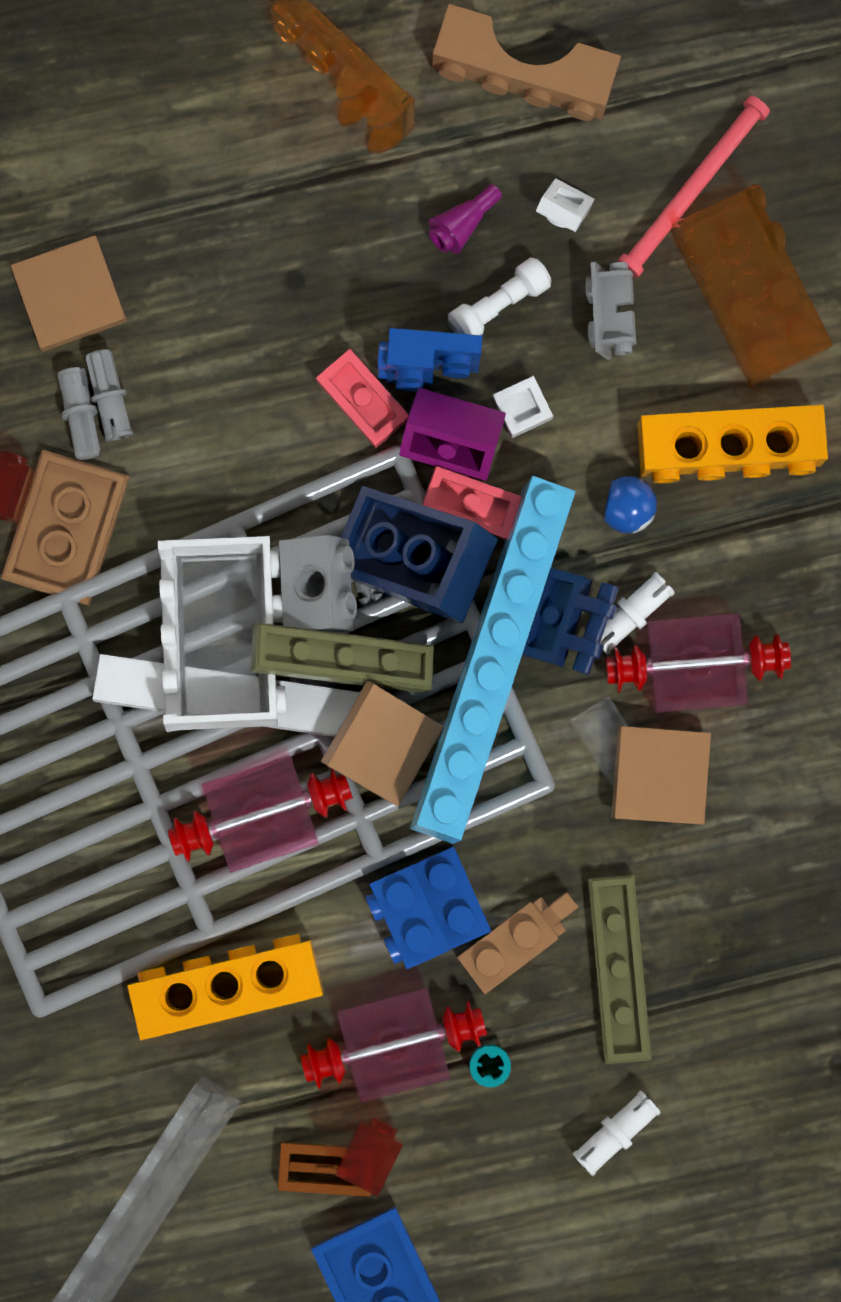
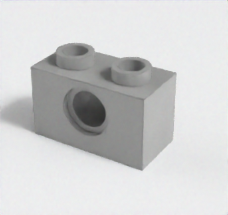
M332 535L280 540L283 626L334 633L354 631L353 619L357 613V603L351 589V572L354 569L355 561L353 551L349 546V540ZM323 575L325 586L322 593L318 595L316 585L319 578Z

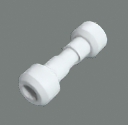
M530 257L516 267L515 276L501 285V289L489 297L485 296L472 306L462 304L448 314V323L454 333L482 335L484 324L498 316L499 311L510 304L514 305L527 295L537 297L551 287V277L538 259Z

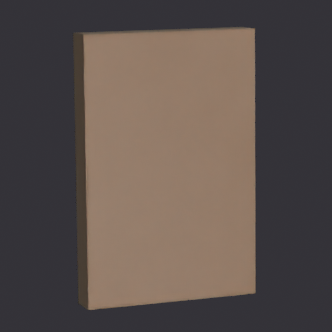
M42 450L1 579L52 595L100 574L130 477ZM84 597L80 599L79 603L90 606L92 597Z

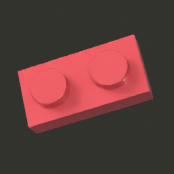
M351 349L346 351L316 377V382L375 449L408 420L409 415Z
M436 466L433 469L421 505L476 522L496 538L505 541L508 539L522 496Z

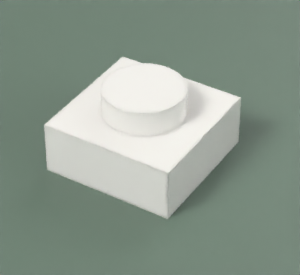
M555 178L542 196L536 212L546 216L555 226L568 228L576 232L587 216L595 199Z
M534 376L492 396L497 410L506 413L504 424L511 439L553 419L552 412Z

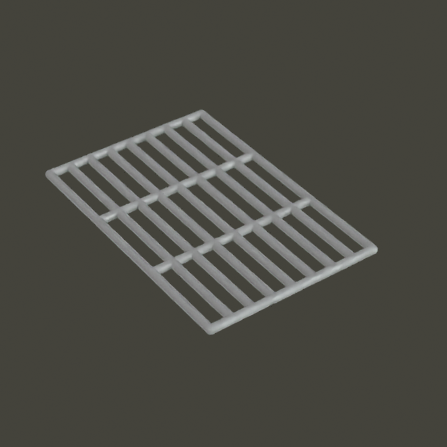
M395 445L178 540L247 537L245 530L392 466L395 467L405 489L393 496L422 504L426 492L411 459L399 456L401 445ZM350 514L293 539L332 535L341 538ZM279 545L271 548V550H279ZM158 549L0 617V637L58 611L62 612L71 636L0 666V686L79 652L89 677L0 715V735L92 696L100 658L96 644L162 616L161 598L158 597L88 628L78 605L79 601H81L80 599L84 597H93L160 568L161 558ZM255 559L238 560V563L183 586V606L245 579L256 601ZM323 575L319 578L316 585L318 595L324 590L325 580ZM388 595L357 609L356 616L353 619L354 630L409 607L411 604ZM473 600L463 623L446 619L398 641L435 645L464 631H468L471 640H473L480 619V613ZM257 604L184 635L185 655L257 624ZM274 623V625L283 626V623ZM348 631V632H338V633L347 634V633H349V632H351V631ZM163 646L156 647L131 659L164 663ZM251 656L217 670L218 672L246 676L255 674V672H251ZM465 661L434 674L432 690L428 693L398 690L391 693V695L411 705L458 684ZM289 677L293 683L327 688H337L346 684ZM511 687L503 714H505L515 739L491 749L484 772L523 755L533 781L472 807L465 830L545 796L555 788L553 777L513 687ZM101 703L107 719L0 765V785L114 735L125 760L1 814L0 835L133 777L143 802L1 864L0 885L149 819L152 821L161 845L11 911L8 910L0 891V939L32 1014L38 1018L45 1017L137 976L139 972L158 967L443 841L420 832H415L383 847L372 823L374 820L419 801L426 778L410 785L399 806L383 798L364 804L355 782L347 778L353 799L345 801L347 813L196 879L191 865L186 861L184 854L179 856L174 854L168 836V829L174 828L167 811L319 745L324 756L335 737L302 732L160 795L149 769L245 727L195 729L142 753L132 727L165 712L134 707L124 711L120 705ZM446 719L438 723L444 726ZM442 731L440 732L434 744L439 742ZM328 767L329 771L317 775L320 780L328 778L330 767ZM308 780L208 824L211 826L309 794ZM265 818L213 834V841ZM356 830L366 855L214 921L204 895L349 831ZM169 861L179 887L32 952H26L17 931L18 927ZM187 903L198 929L49 995H44L34 970Z

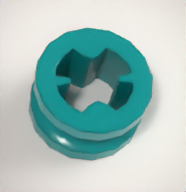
M484 1044L472 1053L469 1060V1070L473 1079L479 1085L497 1087L503 1084L509 1077L511 1061L501 1047L494 1044ZM486 1053L490 1058L499 1055L503 1060V1065H498L502 1072L495 1078L489 1073L481 1076L477 1071V1066H482L478 1059Z

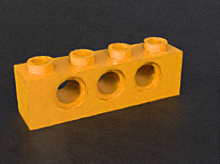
M824 405L641 415L637 423L641 477H652L653 483L680 481V475L698 474V480L700 481L719 480L725 478V472L743 471L744 478H760L770 476V469L787 468L789 475H807L815 473L816 467H820L828 459ZM778 433L784 436L788 443L787 452H773L767 445V435ZM724 436L738 438L743 445V453L738 456H731L725 453L721 447V438ZM681 438L692 440L697 445L698 456L692 459L681 457L676 451L675 442Z
M294 934L274 939V949L256 953L255 945H249L227 951L229 960L211 964L210 956H204L182 962L184 971L166 975L165 968L159 967L137 973L139 982L127 986L140 1041L323 996L324 990L312 940L301 942L300 934ZM275 961L282 967L284 978L280 985L268 987L260 981L258 970L263 962ZM229 972L236 977L238 991L235 996L223 998L215 992L213 982L218 973ZM175 983H183L192 991L193 1000L186 1009L174 1007L169 1000V990Z

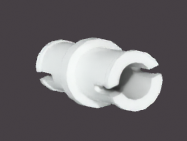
M657 572L653 573L652 577L627 600L622 597L616 603L618 608L613 620H608L600 642L604 646L603 651L607 655L613 647L636 627L638 629L643 628L647 624L645 619L664 601L675 594L673 589L665 584L666 581Z
M640 1090L637 1096L612 1119L607 1116L601 1121L603 1127L572 1154L586 1168L587 1172L594 1176L596 1171L621 1148L627 1150L632 1145L630 1140L653 1118L660 1115L661 1112Z

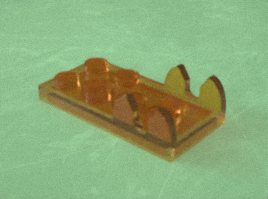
M270 0L272 7L270 11L275 22L273 28L277 34L290 45L294 42L298 43L307 52L305 57L314 69L322 75L329 72L337 80L336 94L338 100L342 101L338 114L340 125L344 127L357 124L363 118H366L367 127L374 129L370 133L369 152L380 154L396 147L415 128V99L309 1Z
M753 184L733 196L685 219L682 218L674 222L671 229L750 387L823 353L833 346L813 303L785 251L786 236L782 225L777 221L771 222L767 215L766 195L758 184Z

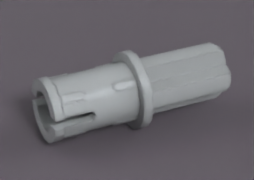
M101 349L87 354L86 362L95 396L91 397L92 403H97L105 434V442L120 440L121 436H124V438L133 436V430H131L123 398L127 395L126 389H121L112 352L109 349Z
M75 367L62 370L57 374L64 405V411L61 415L62 419L69 423L75 457L79 460H86L99 456L100 447L93 417L98 413L96 406L92 405L86 369Z

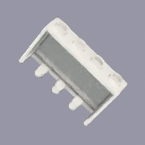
M270 536L158 541V551L161 558L160 598L163 618L161 641L164 651L162 681L165 693V715H163V724L166 732L192 729L278 727L277 714H286L285 686H276V675L251 672L253 626L257 623L272 625L274 623H283L282 596L272 595V578H281L279 550H271Z

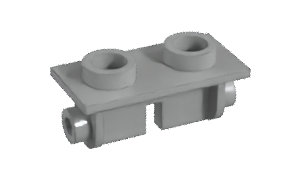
M591 262V277L586 278V295L588 302L593 304L594 321H590L588 324L590 345L592 348H595V352L607 360H612L611 349H614L615 355L632 354V346L637 344L635 313L633 311L618 313V306L634 304L633 272L628 270V263L626 262L611 263L610 271H606L596 262Z

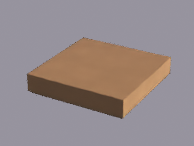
M96 235L11 265L42 352L127 322Z
M367 681L321 762L388 802L399 806L444 726L377 685Z
M618 726L611 818L704 825L711 733Z

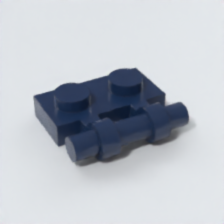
M550 568L522 655L563 668L568 652L573 651L577 655L572 670L589 675L594 660L600 659L604 648L600 642L608 620H613L617 606L613 604L619 588L602 582L596 599L588 597L593 581L584 576ZM585 612L591 615L583 638L574 636L581 614Z

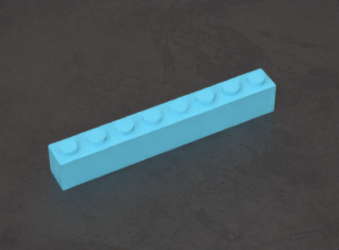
M532 476L522 489L520 495L522 498L508 539L505 540L410 829L452 844L462 839L576 492L574 490Z

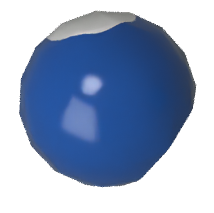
M622 476L612 480L606 501L604 522L611 529L620 533H636L645 529L653 521L657 512V498L653 488L645 480L635 476Z

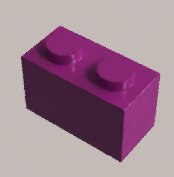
M418 388L406 423L399 456L487 481L506 413Z

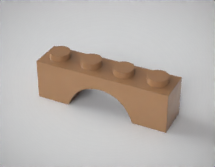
M448 4L433 51L432 69L438 70L442 77L451 81L463 82L464 79L481 83L482 88L488 92L498 95H505L507 92L524 96V100L531 105L541 108H548L550 105L567 109V113L576 119L591 121L593 118L603 119L621 56L577 43L565 57L556 62L545 65L522 63L508 55L498 43L494 34L491 16Z

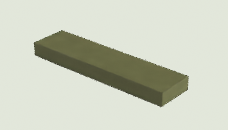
M257 623L253 626L251 672L362 686L369 681L380 688L428 693L432 690L434 645Z
M635 876L588 879L604 1063L651 1060Z

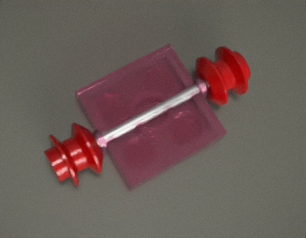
M739 614L648 621L647 634L650 658H645V654L637 645L633 647L630 655L621 656L618 649L613 647V657H605L607 684H615L617 693H620L624 683L633 682L637 691H641L647 681V675L652 677L655 713L748 705L745 669L749 668L754 677L761 681L765 671H774L778 679H782L784 670L791 668L789 643L781 642L779 634H774L772 642L768 644H763L758 635H755L748 645V651L743 650Z
M287 756L202 784L213 820L209 821L208 824L207 819L197 811L193 812L192 822L184 825L175 817V828L168 829V836L175 856L184 854L187 862L191 860L192 851L200 848L209 856L214 845L213 837L214 839L219 838L229 871L233 873L318 845L319 841L308 808L312 807L311 802H313L315 811L327 817L329 806L339 804L344 811H347L345 801L353 799L347 777L342 774L336 775L335 770L332 768L330 769L329 777L322 780L314 773H311L307 783L309 794L307 790L302 791L292 757Z
M426 987L337 1011L346 1048L342 1049L343 1054H341L339 1045L331 1038H327L325 1049L316 1051L308 1043V1053L300 1055L306 1081H316L318 1089H321L323 1078L330 1076L338 1084H341L346 1073L344 1063L346 1067L351 1066L360 1103L451 1079L441 1043L446 1041L445 1036H447L449 1045L457 1052H460L462 1042L472 1039L480 1047L479 1037L487 1035L481 1009L471 1010L469 1001L466 1002L465 1011L455 1014L449 1006L446 1007L442 1017L444 1027H442L441 1023L436 1024Z

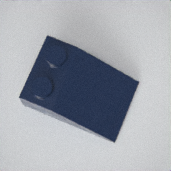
M362 486L341 535V538L349 540V546L354 554L355 563L354 569L351 572V580L460 623H463L498 541L495 536L476 522Z

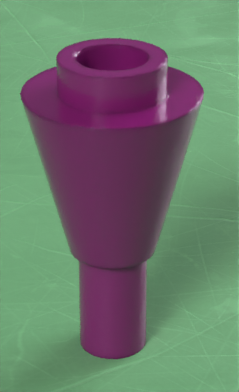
M490 184L473 200H468L430 218L429 227L431 230L428 234L433 244L442 252L450 251L453 254H459L482 220L483 214L502 198L500 190L495 185Z

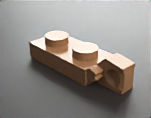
M568 892L562 894L549 905L540 897L535 902L526 904L457 956V958L482 992L487 994L558 940L557 937L566 931L560 921L576 910L578 906Z

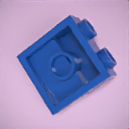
M390 328L389 342L380 341L378 378L387 379L388 384H396V389L403 392H417L418 388L423 389V386L432 387L434 369L443 370L442 375L446 377L468 378L470 372L479 373L482 335Z
M454 847L371 883L370 886L373 893L365 896L375 921L385 918L392 934L384 938V941L394 964L403 961L406 969L491 932Z

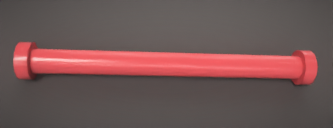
M749 96L743 103L745 109L630 253L628 255L622 254L617 262L628 263V270L633 272L634 278H638L644 271L642 265L758 120H765L769 115L770 110L763 101L755 96Z

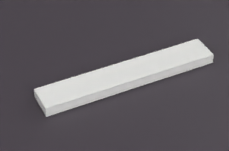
M100 654L93 701L165 712V693L162 681L164 663ZM181 666V677L185 678L186 671L188 716L261 713V710L266 712L264 678L259 679V677ZM276 680V686H285L286 714H277L278 727H263L335 737L360 692Z

